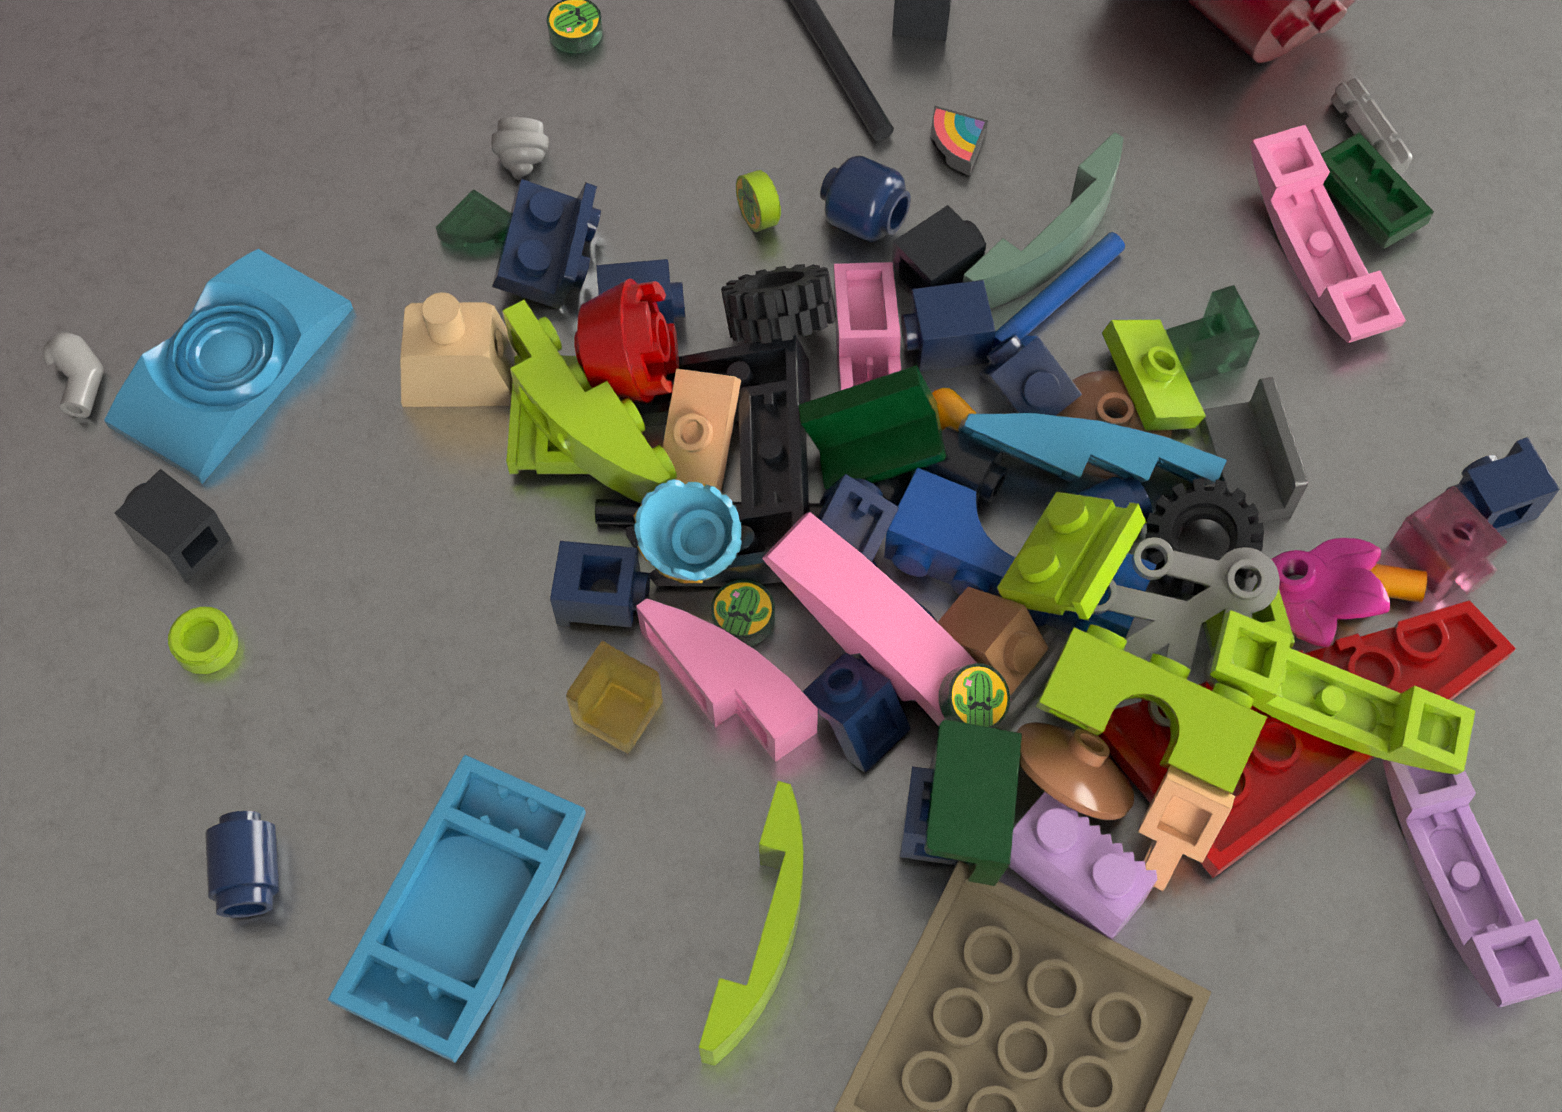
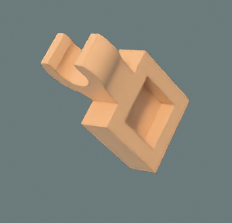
M1173 766L1168 768L1142 819L1138 831L1153 839L1143 861H1145L1146 870H1156L1158 880L1153 887L1164 891L1183 854L1203 863L1232 809L1235 798L1234 795Z

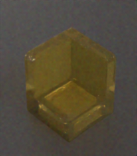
M604 641L600 642L566 693L573 723L629 754L663 702L659 673Z

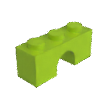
M1090 624L1085 633L1074 627L1062 648L1035 707L1098 736L1103 733L1113 710L1120 702L1128 699L1150 701L1164 712L1170 725V741L1159 765L1166 769L1173 766L1225 792L1233 793L1267 718L1251 710L1254 699L1237 689L1221 683H1215L1212 691L1187 680L1190 673L1189 668L1165 656L1153 653L1148 662L1126 652L1124 648L1127 640L1105 628Z

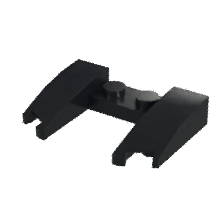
M796 335L793 336L792 340L782 341V338L774 339L772 343L761 344V342H755L753 344L679 356V369L735 376L741 380L734 421H739L741 509L736 510L741 522L740 539L742 544L740 552L737 553L732 564L728 565L718 575L704 580L703 583H680L661 575L657 569L650 572V579L656 586H730L736 583L765 584L783 582L762 558L804 514L810 512L806 431L801 425L799 404L811 401L809 358ZM675 373L667 374L666 380L671 381L672 385H674ZM672 393L655 395L651 404L632 401L639 411L645 426L667 424ZM634 526L626 527V536L634 548L639 550Z

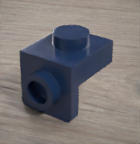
M1016 334L1007 337L986 355L991 363L980 372L986 382L992 383L1015 413H1037L1056 416L1082 395L1038 336L1026 335L1019 339Z

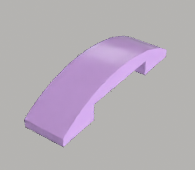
M1382 759L1400 826L1428 896L1461 958L1486 994L1499 1008L1562 991V969L1538 920L1524 921L1469 807V803L1476 792L1465 770L1458 775Z

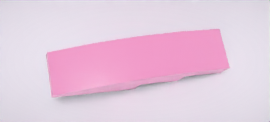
M811 512L804 514L762 558L765 563L846 653L850 655L860 653L877 672L890 679L896 694L902 701L916 700L938 726L943 720L965 723L957 715L953 706V685L963 671L971 667L981 666L914 599L869 559ZM977 673L976 678H975V702H976V680H977V676H978L979 673ZM981 674L983 680V702H985V684ZM986 677V679H987V681H988L989 697H990V683H989L988 678ZM1007 695V705H1008V703L1011 701V699H1010V698L1008 697V695ZM975 707V725H976V707ZM983 707V726L985 727V709Z

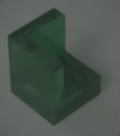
M1235 285L1212 291L1203 318L1165 329L1190 383L1247 366L1260 335Z

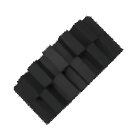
M797 264L792 268L779 266L772 271L763 269L755 271V275L745 274L739 276L738 280H730L726 283V286L721 288L730 338H733V341L736 342L744 340V343L753 344L761 340V344L772 343L774 339L782 338V341L792 340L794 335L799 334L804 337L813 334L812 330H823L828 327L827 324H833L836 321L835 318H837L828 268H820L819 265L812 264L805 267V264Z
M1204 478L1193 479V487L1189 489H1184L1183 484L1180 483L1172 487V496L1168 499L1162 495L1155 503L1156 511L1154 514L1150 513L1147 520L1145 538L1155 537L1163 539L1170 544L1173 551L1182 552L1178 539L1184 527L1193 521L1207 519L1217 522L1228 533L1230 545L1226 553L1243 547L1254 548L1262 552L1264 527L1263 523H1259V511L1254 503L1251 505L1246 503V494L1237 488L1234 493L1226 490L1227 482L1217 479L1214 487L1204 486ZM1147 548V560L1157 564L1155 570L1163 568L1165 564L1163 553L1156 548ZM1244 568L1237 570L1234 577L1237 587L1242 590L1248 577H1254V572ZM1168 575L1157 579L1162 586L1166 583L1170 585L1171 593L1179 598H1182L1184 593L1194 597L1208 588V586Z

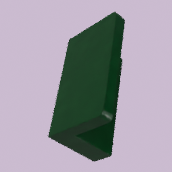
M917 365L799 404L801 425L820 453L823 483L826 490L845 474L851 478L863 479L873 484L914 471L917 468L942 462L946 458L937 402Z
M943 720L937 730L924 850L929 855L970 862L969 882L995 886L1009 867L1011 860L1022 733Z

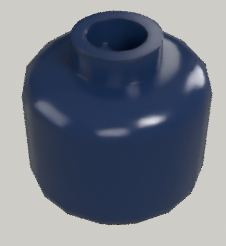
M859 155L848 158L839 168L833 167L830 169L823 180L820 190V197L825 201L824 211L827 221L834 227L868 242L880 240L886 234H895L904 223L911 203V195L906 190L904 177L898 171Z

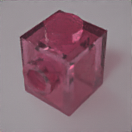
M1453 486L1406 517L1388 546L1409 569L1427 572L1426 588L1440 602L1459 588L1466 595L1471 594L1493 577L1497 572V568L1492 562L1507 544V541L1468 499Z

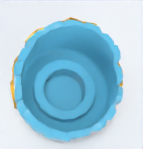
M668 480L667 483L656 486L653 492L645 494L641 506L634 514L636 521L634 530L641 555L661 575L680 583H703L704 580H708L724 571L728 565L732 564L737 553L740 552L742 541L740 539L741 522L732 500L726 494H722L716 487L695 481L683 483L680 480Z

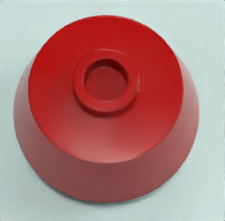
M627 279L581 305L578 314L577 331L574 336V347L578 363L584 369L587 380L592 388L608 381L618 397H628L632 400L647 403L652 401L654 395L672 393V382L667 381L666 377L667 374L676 373V369H679L677 334L675 324H667L663 314L659 312L656 302L664 301L666 294L657 281L637 284L633 279Z

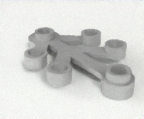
M1155 537L1148 538L1136 547L1132 555L1133 569L1140 577L1147 580H1157L1164 575L1208 586V588L1191 599L1184 601L1119 586L1112 579L1107 587L1109 592L1108 601L1102 605H1097L1092 614L1097 615L1110 611L1153 621L1126 638L1127 644L1124 651L1145 659L1168 644L1165 657L1186 666L1191 672L1201 624L1223 610L1224 615L1232 610L1252 618V613L1263 610L1276 597L1280 582L1279 573L1274 562L1265 553L1254 548L1243 547L1233 549L1217 561L1173 551L1170 544L1165 540ZM1147 548L1160 550L1165 558L1163 568L1159 570L1146 568L1141 561L1142 551ZM1244 568L1254 572L1258 581L1254 591L1246 592L1237 587L1234 580L1237 570ZM1214 656L1207 661L1204 670L1205 679L1212 688H1214L1215 683H1219L1210 675ZM1149 701L1148 712L1152 720L1160 726L1170 727L1168 719L1159 713L1157 705Z

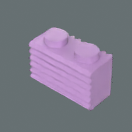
M1046 792L1041 795L1013 828L1009 867L1075 921L1111 940H1114L1144 903L1158 880L1156 870H1146L1145 861H1135L1133 852L1123 853L1122 843L1112 844L1111 834L1101 835L1100 825L1090 826L1088 817H1078L1077 811L1067 808L1066 805L1057 801Z

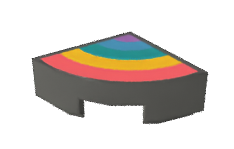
M934 105L931 127L932 141L936 142L937 148L946 156V163L950 167L970 176L987 133L988 120Z

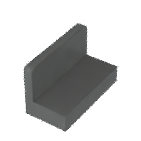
M1273 377L1261 378L1257 383L1250 402L1203 409L1206 417L1200 422L1199 427L1207 453L1227 460L1218 480L1227 482L1226 490L1234 493L1237 488L1246 494V503L1248 505L1252 503L1256 505L1259 511V523L1291 518L1308 486V479Z

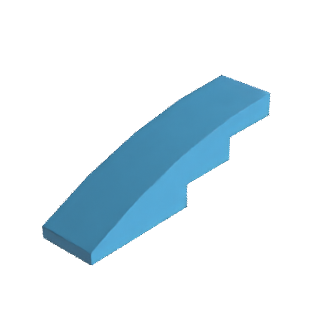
M1037 413L969 414L961 421L958 428L959 431L997 450L1069 482L1080 478L1086 464L1089 463L1122 479L1133 477L1140 483L1148 481L1154 467H1158L1193 483V479L1204 478V486L1215 484L1216 479H1219L1227 461L1165 436L1089 419Z

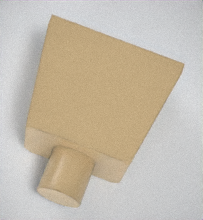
M440 292L429 296L423 303H410L405 306L400 357L402 407L511 406L513 379L510 368L514 366V356L517 353L509 342L506 326L494 305L486 302L459 303L453 295Z

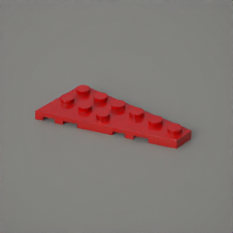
M1469 600L1398 621L1394 627L1361 637L1358 633L1336 639L1328 647L1306 653L1303 650H1299V652L1398 693H1403L1411 687L1417 686L1452 701L1507 660L1516 648ZM1207 681L1198 684L1210 691L1213 690ZM1141 699L1140 702L1114 709L1103 733L1099 734L1098 737L1106 743L1111 757L1151 803L1168 770L1159 764L1168 747L1171 733L1170 727L1160 726L1152 720L1148 712L1149 701ZM1252 706L1251 710L1267 718L1233 793H1231L1235 796L1232 809L1201 865L1212 878L1216 877L1375 757L1313 736ZM1158 707L1159 713L1163 717L1167 718L1164 712Z

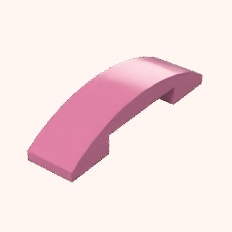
M1306 125L1252 140L1250 150L1253 164L1274 230L1300 283L1327 323L1347 343L1403 326L1406 320L1381 271L1368 274L1323 185L1330 171Z

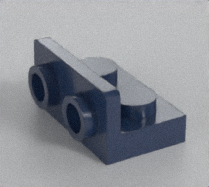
M521 179L515 193L492 287L557 309L561 308L571 289L579 292L584 284L590 264V258L582 255L584 242H592L601 216V210L593 207L597 186L585 182L580 194L575 198Z

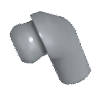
M58 333L46 342L43 348V357L47 365L55 362L56 370L63 371L68 377L60 402V409L71 416L88 417L91 414L103 376V365L82 337L72 333Z

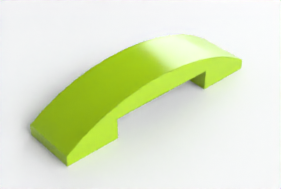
M1232 610L1224 615L1210 675L1219 683L1230 686L1254 699L1252 706L1313 736L1360 753L1436 772L1454 775L1464 772L1475 710L1417 686H1413L1403 693H1398L1289 648L1292 635Z
M777 782L759 842L760 865L778 869L780 873L747 985L719 978L699 1044L701 1062L713 1066L717 1065L738 1045L764 1011L784 972L794 943L802 901L804 850L798 805L791 784L785 782Z

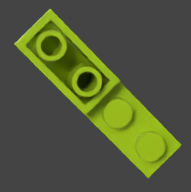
M525 300L502 310L509 342L522 361L510 368L517 400L537 427L560 451L578 467L604 485L639 503L642 502L645 494L653 492L656 486L667 483L668 480L677 479L675 468L666 451L660 445L651 448L641 433L645 431V425L631 399L627 397L620 401L608 381L591 389L584 372L576 362L567 366L558 352L562 350L560 338L546 316L537 320Z

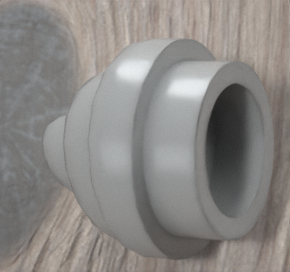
M524 117L503 118L498 121L497 132L491 136L492 151L500 158L502 165L511 171L513 177L518 180L531 173L533 164L541 162L549 148V138L543 134L544 125L541 121Z

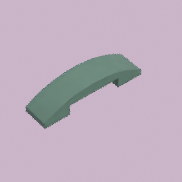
M1114 132L1078 166L1070 201L1072 203L1022 251L1002 238L964 274L963 283L984 280L990 309L1011 302L1041 286L1061 271L1083 249L1100 224L1108 207L1122 154L1124 140L1122 136Z

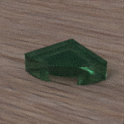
M473 189L435 227L438 239L456 247H467L466 243H482L494 240L495 244L503 242L510 212Z

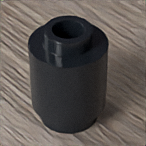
M947 426L945 429L941 428L946 458L942 462L920 469L976 491V506L982 499L992 502L1000 491L1008 473V469L1000 465L1003 452L952 426Z

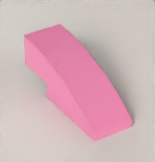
M893 262L834 264V298L837 317L835 318L838 388L840 391L900 371L901 335Z
M645 599L636 605L641 633L715 728L737 713L775 762L817 733L818 708L788 676L758 651L722 628L683 610L650 599Z

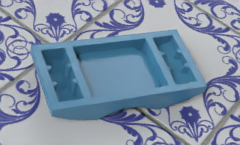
M256 249L206 283L189 318L173 336L140 356L117 393L104 421L115 432L203 484L352 311L351 301L260 249Z
M464 754L328 998L329 1002L456 1063L499 996L515 954L527 930L552 894L585 817V808Z

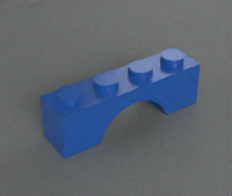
M917 468L886 533L884 558L892 560L898 569L916 577L928 575L947 583L959 595L967 587H971L1002 597L997 587L1016 557L999 548L985 533L977 514L976 491ZM1127 553L1113 577L1116 585L1145 592L1150 580L1140 577L1135 572L1132 566V554ZM1141 558L1146 568L1155 570L1157 564ZM1106 589L1098 605L1108 601V589ZM1027 609L1036 626L1048 625L1070 634L1074 627L1086 633L1089 625L1093 624L1114 632L1126 639L1135 618L1106 611L1102 614H1092L1089 620L1079 619L1077 612L1067 610L1064 611L1063 615Z

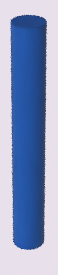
M1109 232L995 331L993 348L1013 334L1022 339L1033 331L1125 250V243L1122 238L1114 232Z

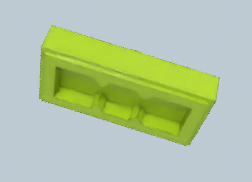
M1111 320L1102 331V336L1145 430L1195 429L1206 415L1161 320Z

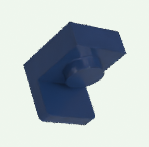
M845 474L824 492L820 500L823 508L818 519L872 562L899 507L883 498V493L874 484L863 479L851 478Z
M848 653L842 654L803 691L807 698L818 708V714L829 720L847 760L865 773L911 729L890 679Z

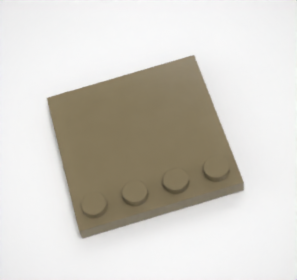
M959 860L833 1111L1161 1112L1212 992L1000 881L995 886L969 882V865Z

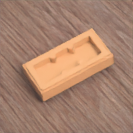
M676 369L662 447L675 468L677 479L675 480L683 481V483L692 481L716 487L722 492L741 384L740 379L735 376Z

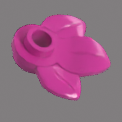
M1336 538L1324 541L1309 552L1301 550L1286 551L1271 559L1279 573V590L1293 635L1305 642L1328 647L1333 641L1337 630V619L1365 618L1388 613L1390 610V600L1381 581L1370 571L1381 557L1379 547L1361 539ZM1292 575L1304 576L1303 578L1298 580H1291L1287 578Z

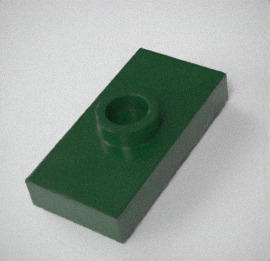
M1360 132L1321 153L1330 171L1324 186L1382 249L1387 248L1429 223L1434 211Z

